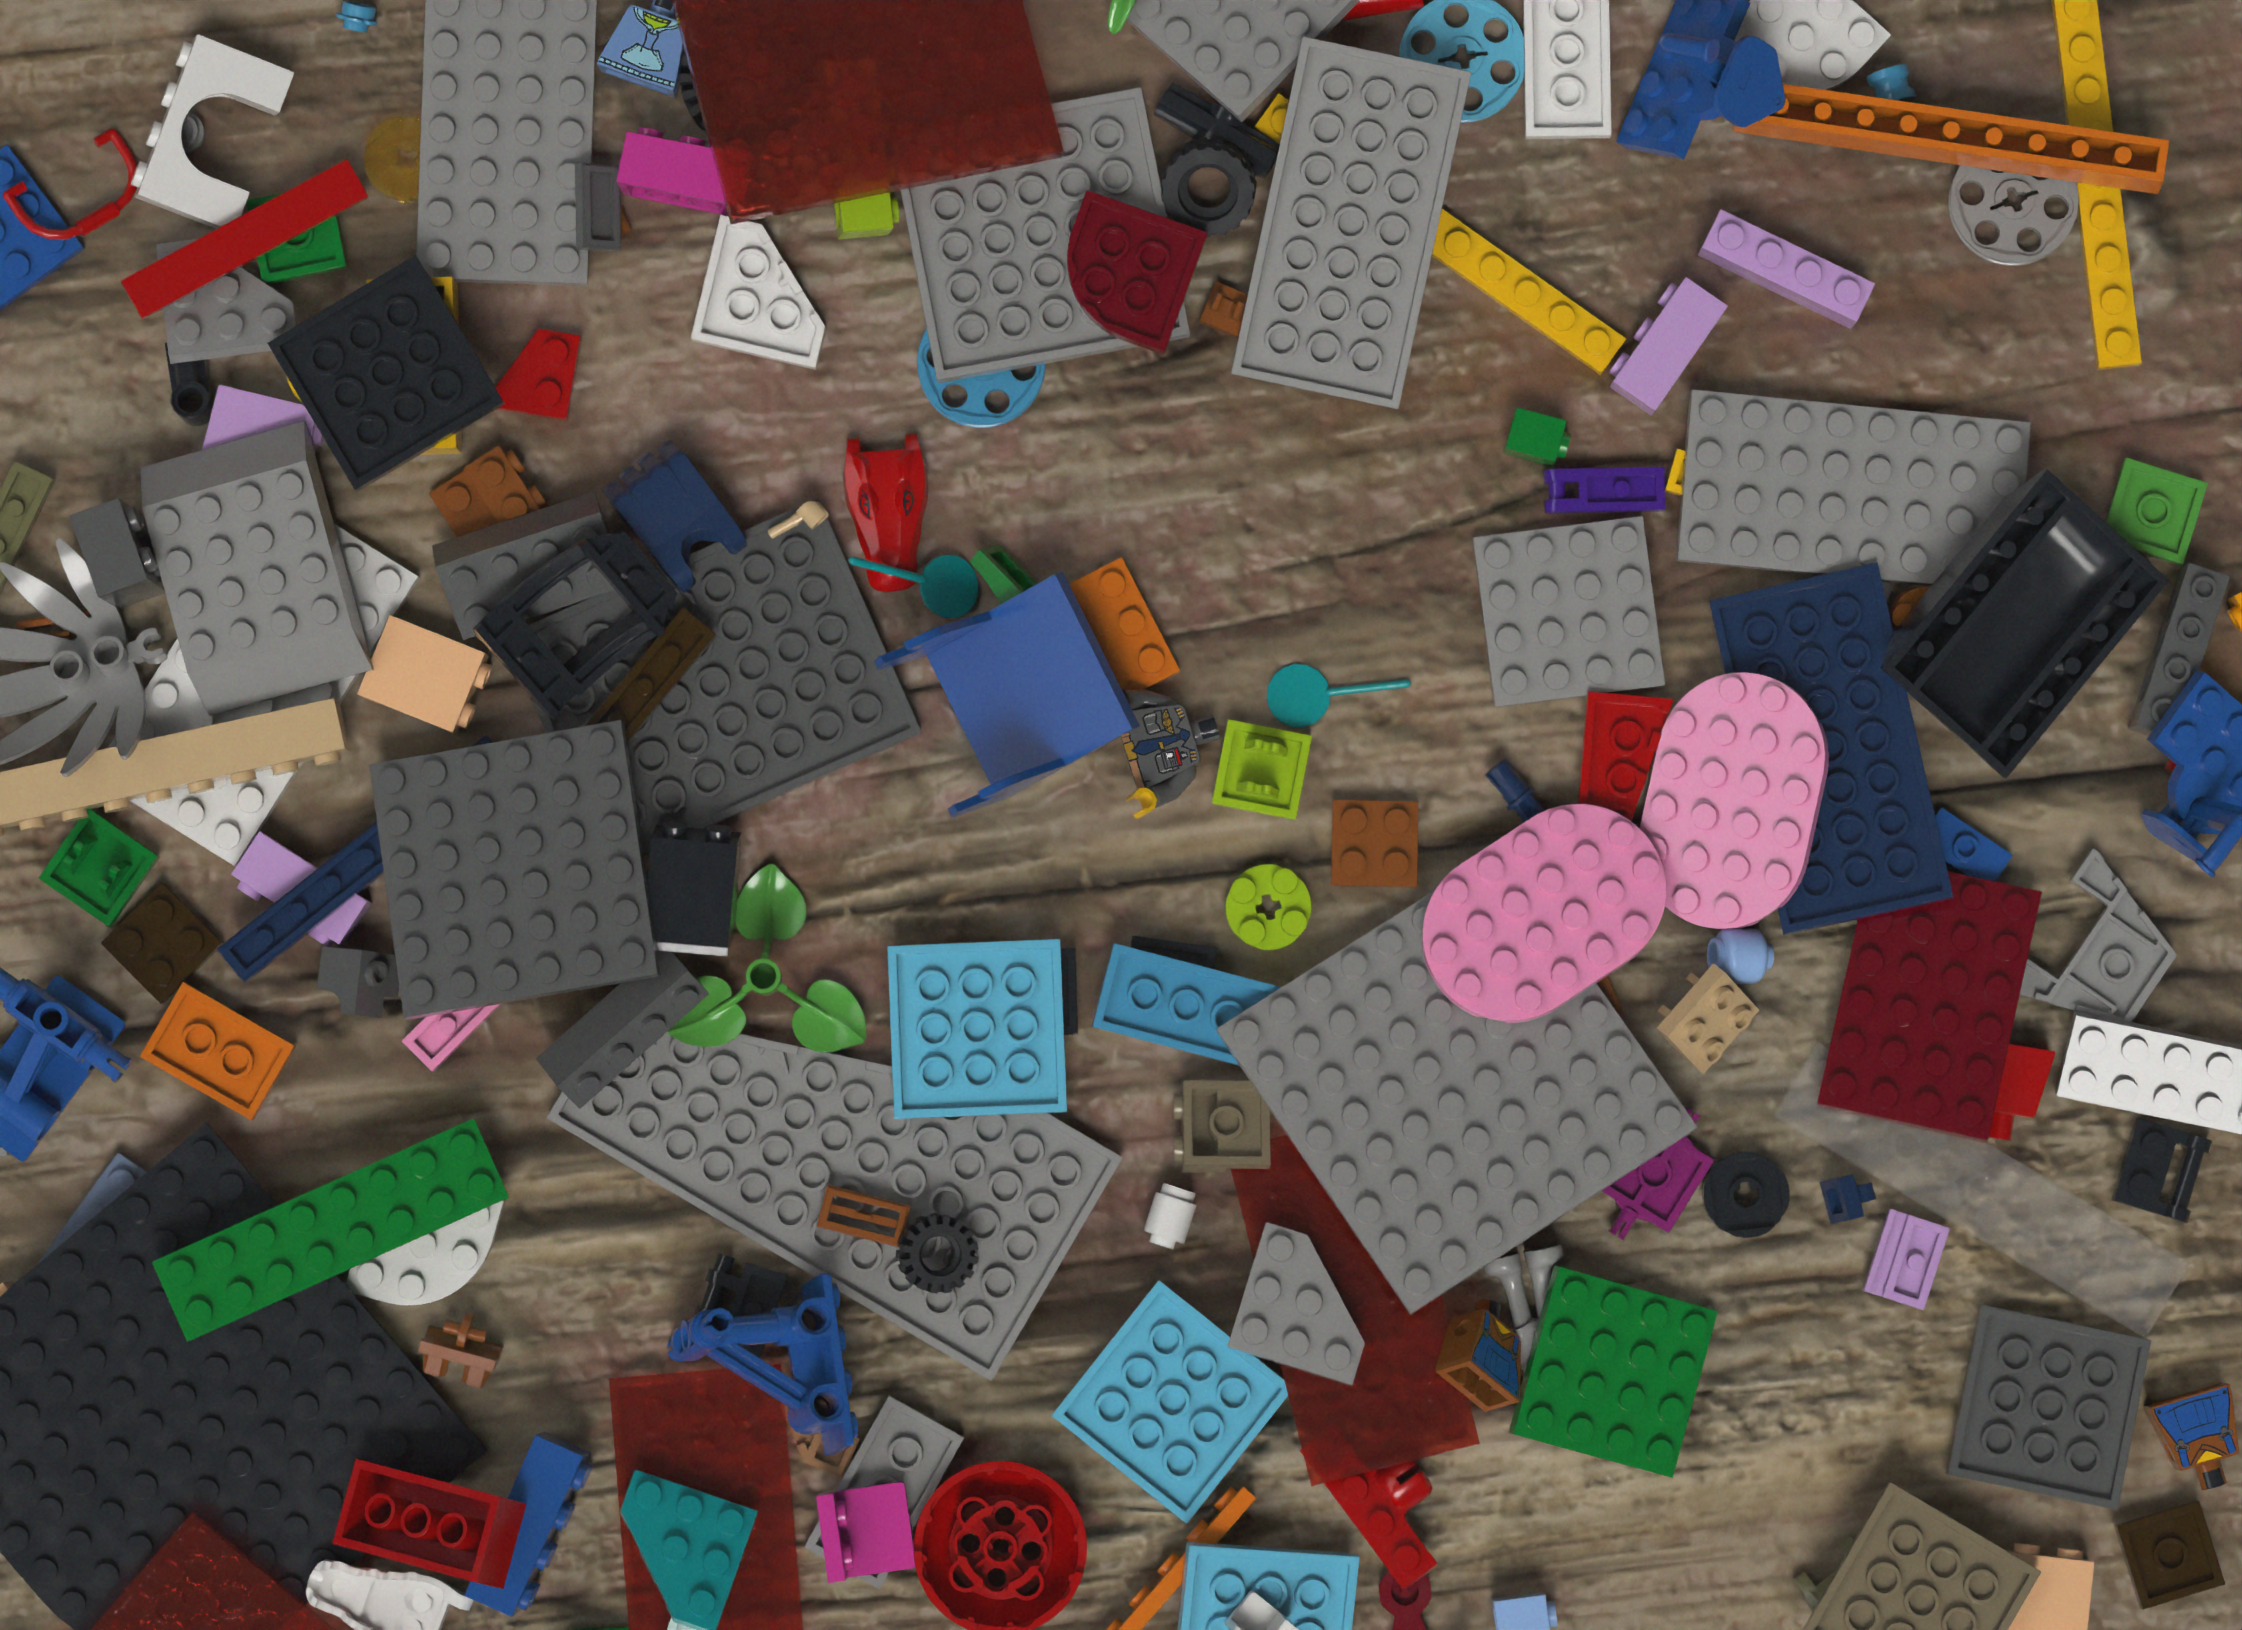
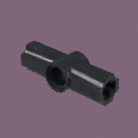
M1173 82L1164 93L1154 112V116L1192 137V142L1199 140L1201 137H1207V139H1215L1217 137L1222 138L1227 143H1234L1242 153L1245 152L1247 154L1249 163L1254 166L1255 175L1262 179L1266 178L1277 160L1280 144L1247 126L1245 120L1243 122L1239 121L1222 105L1218 103H1212L1211 105Z

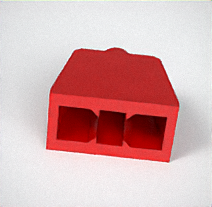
M2009 1044L1989 1138L2011 1141L2014 1116L2022 1118L2035 1117L2055 1057V1051Z

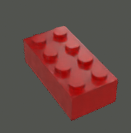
M355 1459L332 1544L503 1589L526 1503Z

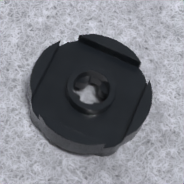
M1736 1152L1723 1157L1709 1169L1702 1187V1201L1707 1216L1718 1229L1735 1237L1752 1238L1768 1233L1780 1222L1789 1205L1790 1190L1785 1174L1773 1161L1755 1152ZM1748 1182L1749 1188L1757 1189L1758 1193L1757 1198L1751 1199L1750 1207L1746 1208L1743 1207L1741 1200L1734 1199V1191L1740 1190V1183Z

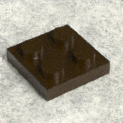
M162 882L101 942L114 958L160 1004H164L179 989L182 982H186L217 951V948L224 944Z
M2195 1500L2114 1525L2140 1609L2144 1610L2225 1585L2200 1501Z

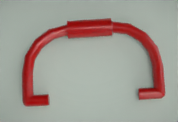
M111 128L93 138V141L98 148L112 141L122 155L128 168V184L123 195L115 202L111 200L76 221L75 226L67 229H49L37 224L25 212L16 197L28 190L25 183L21 181L4 191L3 198L17 219L31 233L51 240H67L78 235L86 236L120 216V211L132 201L137 189L136 186L131 185L137 163L131 150L115 128Z

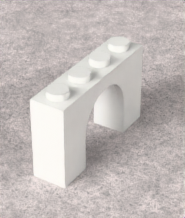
M197 34L193 38L192 43L183 42L175 64L182 67L177 83L169 81L160 104L167 107L162 123L154 121L146 145L153 148L147 163L139 161L131 185L138 187L135 198L218 229L242 215L250 192L202 173L189 161L183 149L181 139L184 119L196 103L212 97L230 98L275 116L281 110L294 72Z

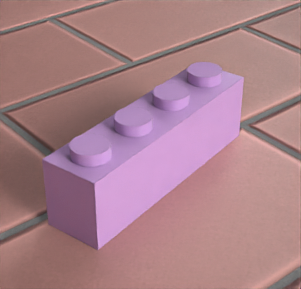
M1721 209L1698 253V256L1849 329L1858 321L1875 286V283Z

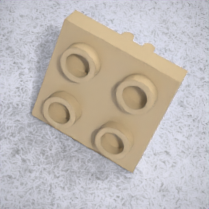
M1714 963L1701 978L1693 973H1690L1685 978L1693 986L1672 1011L1664 1005L1657 1010L1664 1017V1020L1657 1027L1658 1031L1703 1075L1712 1064L1721 1058L1725 1049L1741 1031L1749 1026L1752 1018L1759 1012V1009L1732 979Z

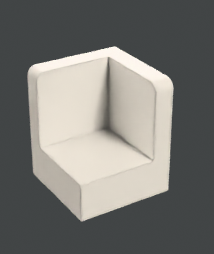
M1250 1591L1224 1622L1229 1630H1299L1291 1620L1254 1591Z

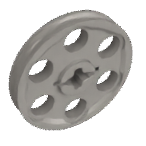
M1960 165L1953 177L1948 197V209L1952 225L1965 246L1977 256L1989 262L2006 266L2030 264L2043 259L2056 250L2070 233L2076 220L2079 204L2076 182L2051 178L2037 180L2030 175L2010 172L1996 173L1989 169ZM1966 183L1977 184L1983 192L1982 201L1977 205L1965 204L1959 194L1962 185ZM2012 190L2014 196L2022 195L2023 197L2033 192L2036 193V195L2027 197L2019 205V211L2017 212L2014 211L2012 206H2001L1994 210L1990 209L1999 206L2008 197L2007 191ZM2051 197L2061 198L2067 206L2066 216L2059 220L2049 218L2044 211L2045 201ZM1988 222L1997 228L1998 239L1995 243L1983 245L1978 242L1974 232L1979 223ZM2029 229L2038 234L2040 246L2036 251L2025 252L2019 248L2017 235L2022 230Z

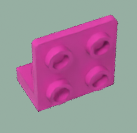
M903 1482L819 1493L816 1496L828 1583L846 1581L850 1577L912 1569L915 1567L914 1545L906 1489Z

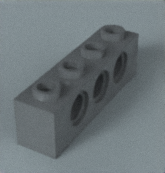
M2187 563L2180 568L2128 730L2149 736L2195 671L2200 670L2230 576L2192 563Z

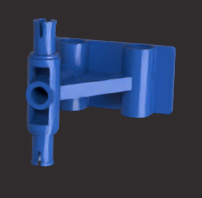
M0 967V1000L4 1002L3 1007L5 1011L17 1019L19 1023L18 1027L0 1049V1147L21 1162H25L95 1067L116 1083L123 1076V1073L109 1064V1062L113 1061L124 1070H127L132 1059L124 1056L112 1047V1044L125 1028V1022L59 975L55 976L47 988L43 990L29 979L25 980L23 978L19 981Z
M821 1273L801 1286L803 1302L799 1305L772 1308L771 1313L734 1317L729 1311L717 1308L701 1311L688 1320H682L681 1325L675 1329L667 1343V1348H672L671 1351L667 1352L672 1360L676 1362L695 1361L707 1355L788 1406L787 1419L794 1431L804 1435L821 1434L825 1456H833L854 1445V1438L858 1435V1422L855 1413L850 1412L848 1395L852 1392V1380L849 1370L844 1369L842 1352L846 1348V1337L843 1327L837 1324L835 1309L839 1308L840 1295L837 1284L831 1282L830 1273ZM766 1343L785 1346L788 1348L792 1379L741 1346ZM814 1405L818 1408L819 1414L815 1411Z

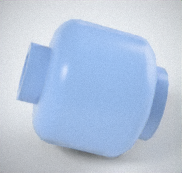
M1755 928L1722 929L1718 932L1716 938L1710 940L1707 948L1708 968L1714 963L1736 984H1755L1759 982L1765 975L1766 969H1771L1774 962L1773 946L1767 943L1763 933Z

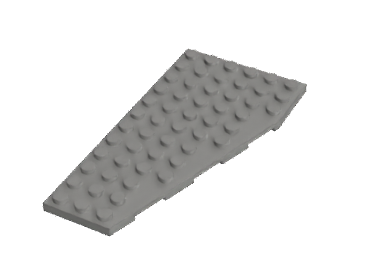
M666 1032L581 1109L561 1092L547 1116V1119L814 1277L821 1273H830L831 1282L837 1284L841 1293L990 1381L996 1375L1123 1158L1048 1113L894 1119L892 1066L831 1053L815 1052L808 1048L739 1034L734 1040L721 1046L697 1047L683 1043ZM827 1185L910 1205L911 1210L907 1225L915 1223V1218L930 1216L929 1214L932 1213L947 1215L963 1222L964 1226L969 1228L974 1234L972 1236L973 1241L978 1244V1250H975V1256L979 1257L978 1264H974L972 1267L974 1274L971 1278L967 1277L963 1281L965 1285L961 1288L955 1287L949 1293L938 1292L936 1294L917 1288V1286L908 1282L905 1279V1274L899 1270L898 1264H900L899 1258H896V1250H899V1247L817 1227ZM833 1196L832 1204L895 1220L899 1219L900 1212ZM829 1212V1221L892 1237L895 1235V1228ZM944 1237L929 1239L922 1248V1260L931 1270L945 1268L953 1256L950 1242Z

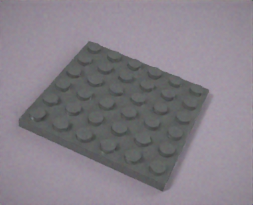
M622 720L369 764L403 1016L405 1019L422 1018L661 976L625 724Z

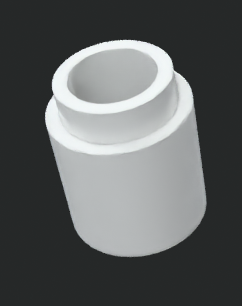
M1163 1183L1160 1193H1155L1143 1230L1151 1233L1149 1242L1170 1249H1174L1176 1242L1185 1243L1197 1206L1193 1204L1196 1193Z

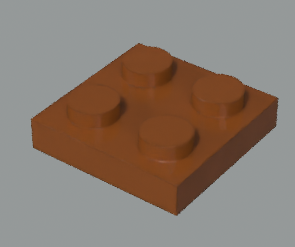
M1332 800L1331 886L1417 888L1419 801Z

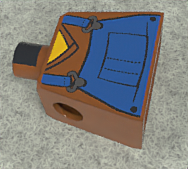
M1488 1299L1478 1301L1475 1311L1454 1317L1449 1322L1435 1371L1484 1412L1520 1402L1521 1341L1519 1336L1500 1321L1501 1305L1496 1301Z
M2221 1382L2144 1406L2145 1413L2175 1470L2183 1471L2195 1467L2202 1490L2212 1489L2227 1483L2220 1459L2239 1454L2232 1393L2228 1383Z

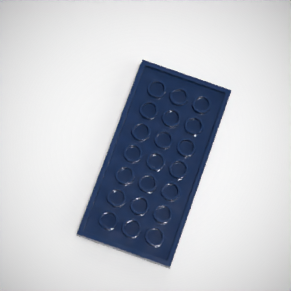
M1878 562L1710 600V608L1725 674L1737 672L1761 674L1792 687L1808 701L1807 703L1814 711L1819 722L1822 723L1828 742V773L1807 868L1795 893L1782 908H1778L1783 935L1953 899L1908 694L1880 668L1893 634V628Z

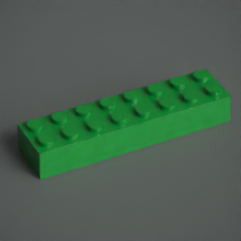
M474 1118L154 1260L152 1264L188 1342L505 1200L509 1196Z

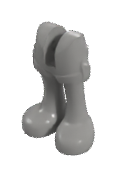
M1561 1244L1523 1250L1534 1291L1537 1310L1536 1318H1532L1522 1282V1265L1519 1252L1505 1253L1484 1267L1486 1274L1497 1277L1506 1292L1513 1324L1511 1330L1519 1336L1521 1341V1366L1524 1371L1526 1370L1550 1282L1552 1268L1563 1259L1564 1253Z

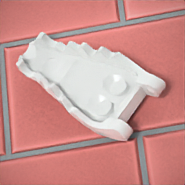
M327 1559L316 1565L309 1577L306 1589L309 1604L341 1618L354 1630H441L450 1604L458 1609L470 1611L474 1601L444 1581L423 1573L355 1567L340 1561Z

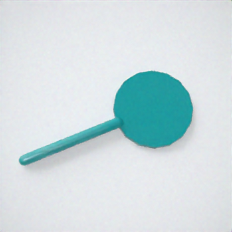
M942 555L932 559L924 567L922 574L854 556L848 559L851 565L919 582L920 594L924 604L932 613L942 618H957L966 614L974 606L978 596V579L974 569L966 560L956 555Z
M1293 664L1282 668L1272 677L1267 688V703L1270 712L1279 722L1289 727L1303 728L1315 724L1324 716L1330 703V696L1410 687L1411 681L1403 679L1329 688L1327 680L1318 670L1308 665Z

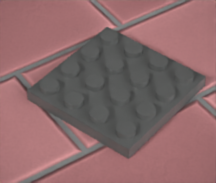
M1980 1304L1946 1474L2118 1510L2151 1340Z

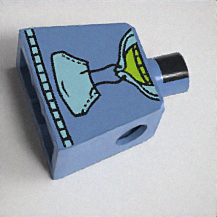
M653 0L649 10L636 5H630L598 59L597 65L600 72L677 98L680 87L679 73H681L682 69L680 63L682 56L686 54L689 38L687 24L674 19L680 0Z

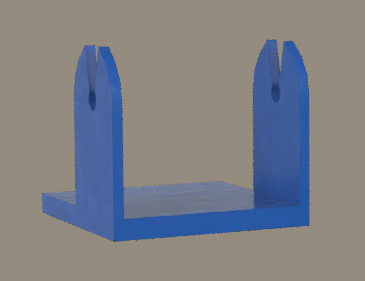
M1063 572L1052 575L988 612L951 622L903 642L905 647L883 654L874 661L877 669L882 670L922 657H928L991 784L977 791L978 795L949 807L948 812L951 818L1005 800L1140 727Z

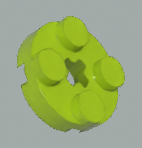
M1273 864L1258 865L1243 872L1233 882L1226 899V918L1233 933L1245 944L1259 950H1278L1292 944L1305 931L1311 915V898L1304 882L1292 870ZM1270 895L1272 901L1280 902L1281 909L1275 911V918L1272 920H1267L1264 913L1258 914L1256 911V906L1262 904V896Z

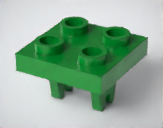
M92 809L87 810L88 817L78 820L38 878L106 926L112 927L160 856Z

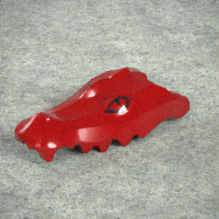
M905 434L904 445L906 449L861 452L862 445L859 437L847 438L843 472L845 500L854 521L865 559L917 573L916 553L921 537L922 519L928 502L927 469L920 446L919 434ZM866 569L871 588L880 592L904 591L916 584L915 581Z

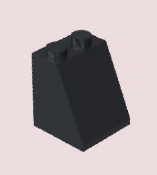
M667 821L662 826H655L651 837L647 884L657 951L728 956L736 927L741 832H731V828L725 825H708L705 829L688 828L687 823L680 821Z

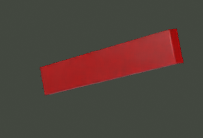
M348 159L126 277L121 280V284L141 320L366 200L368 195Z

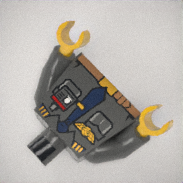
M1146 689L1122 690L1140 727L1121 736L1137 789L1128 795L1125 800L1127 802L1134 798L1142 805V810L1133 815L1136 819L1145 816L1157 807L1178 799L1196 778V766L1201 764L1196 746L1220 739L1213 714L1189 722L1183 704L1177 705L1171 696Z

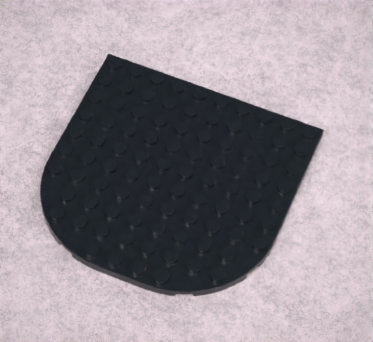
M208 1122L196 1130L0 1296V1553L48 1608L74 1630H275L308 1603L306 1596L307 1584L312 1571L318 1563L327 1559L340 1561L352 1566L366 1554L365 1552L332 1544L355 1459L450 1483L488 1450L339 1275H335L187 1342L152 1261L278 1205Z

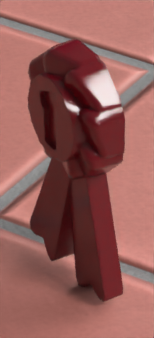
M1388 1570L1379 1583V1596L1383 1608L1394 1616L1392 1630H1426L1420 1614L1428 1606L1432 1598L1429 1578L1425 1575L1404 1591Z

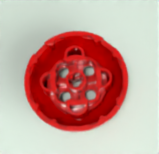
M990 1461L976 1464L957 1472L942 1483L931 1495L920 1514L916 1526L913 1550L914 1562L919 1581L930 1601L944 1616L967 1630H1033L1054 1618L1063 1610L1075 1594L1085 1570L1087 1536L1076 1504L1066 1490L1053 1478L1034 1467L1022 1463ZM1001 1507H1008L1014 1512V1521L1007 1526L1000 1525L996 1520L995 1514ZM972 1533L978 1536L980 1546L976 1551L967 1552L963 1549L961 1540L964 1535ZM1005 1539L1008 1541L1009 1551L1003 1555L997 1554L993 1550L995 1540ZM1029 1541L1036 1542L1041 1548L1040 1556L1035 1560H1028L1022 1554L1023 1545ZM994 1568H1000L1006 1573V1582L999 1587L992 1586L988 1581V1573Z

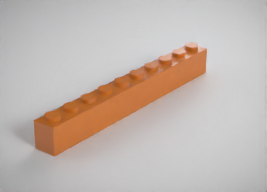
M1783 84L1785 104L1781 110L1747 127H1737L1734 125L1733 132L2153 194H2159L2164 181L2170 141Z

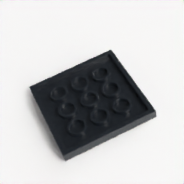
M416 255L267 343L356 492L505 404Z

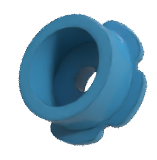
M343 1L341 13H336L337 18L344 19L342 27L353 31L368 32L369 25L375 26L378 23L375 20L377 8L363 3Z

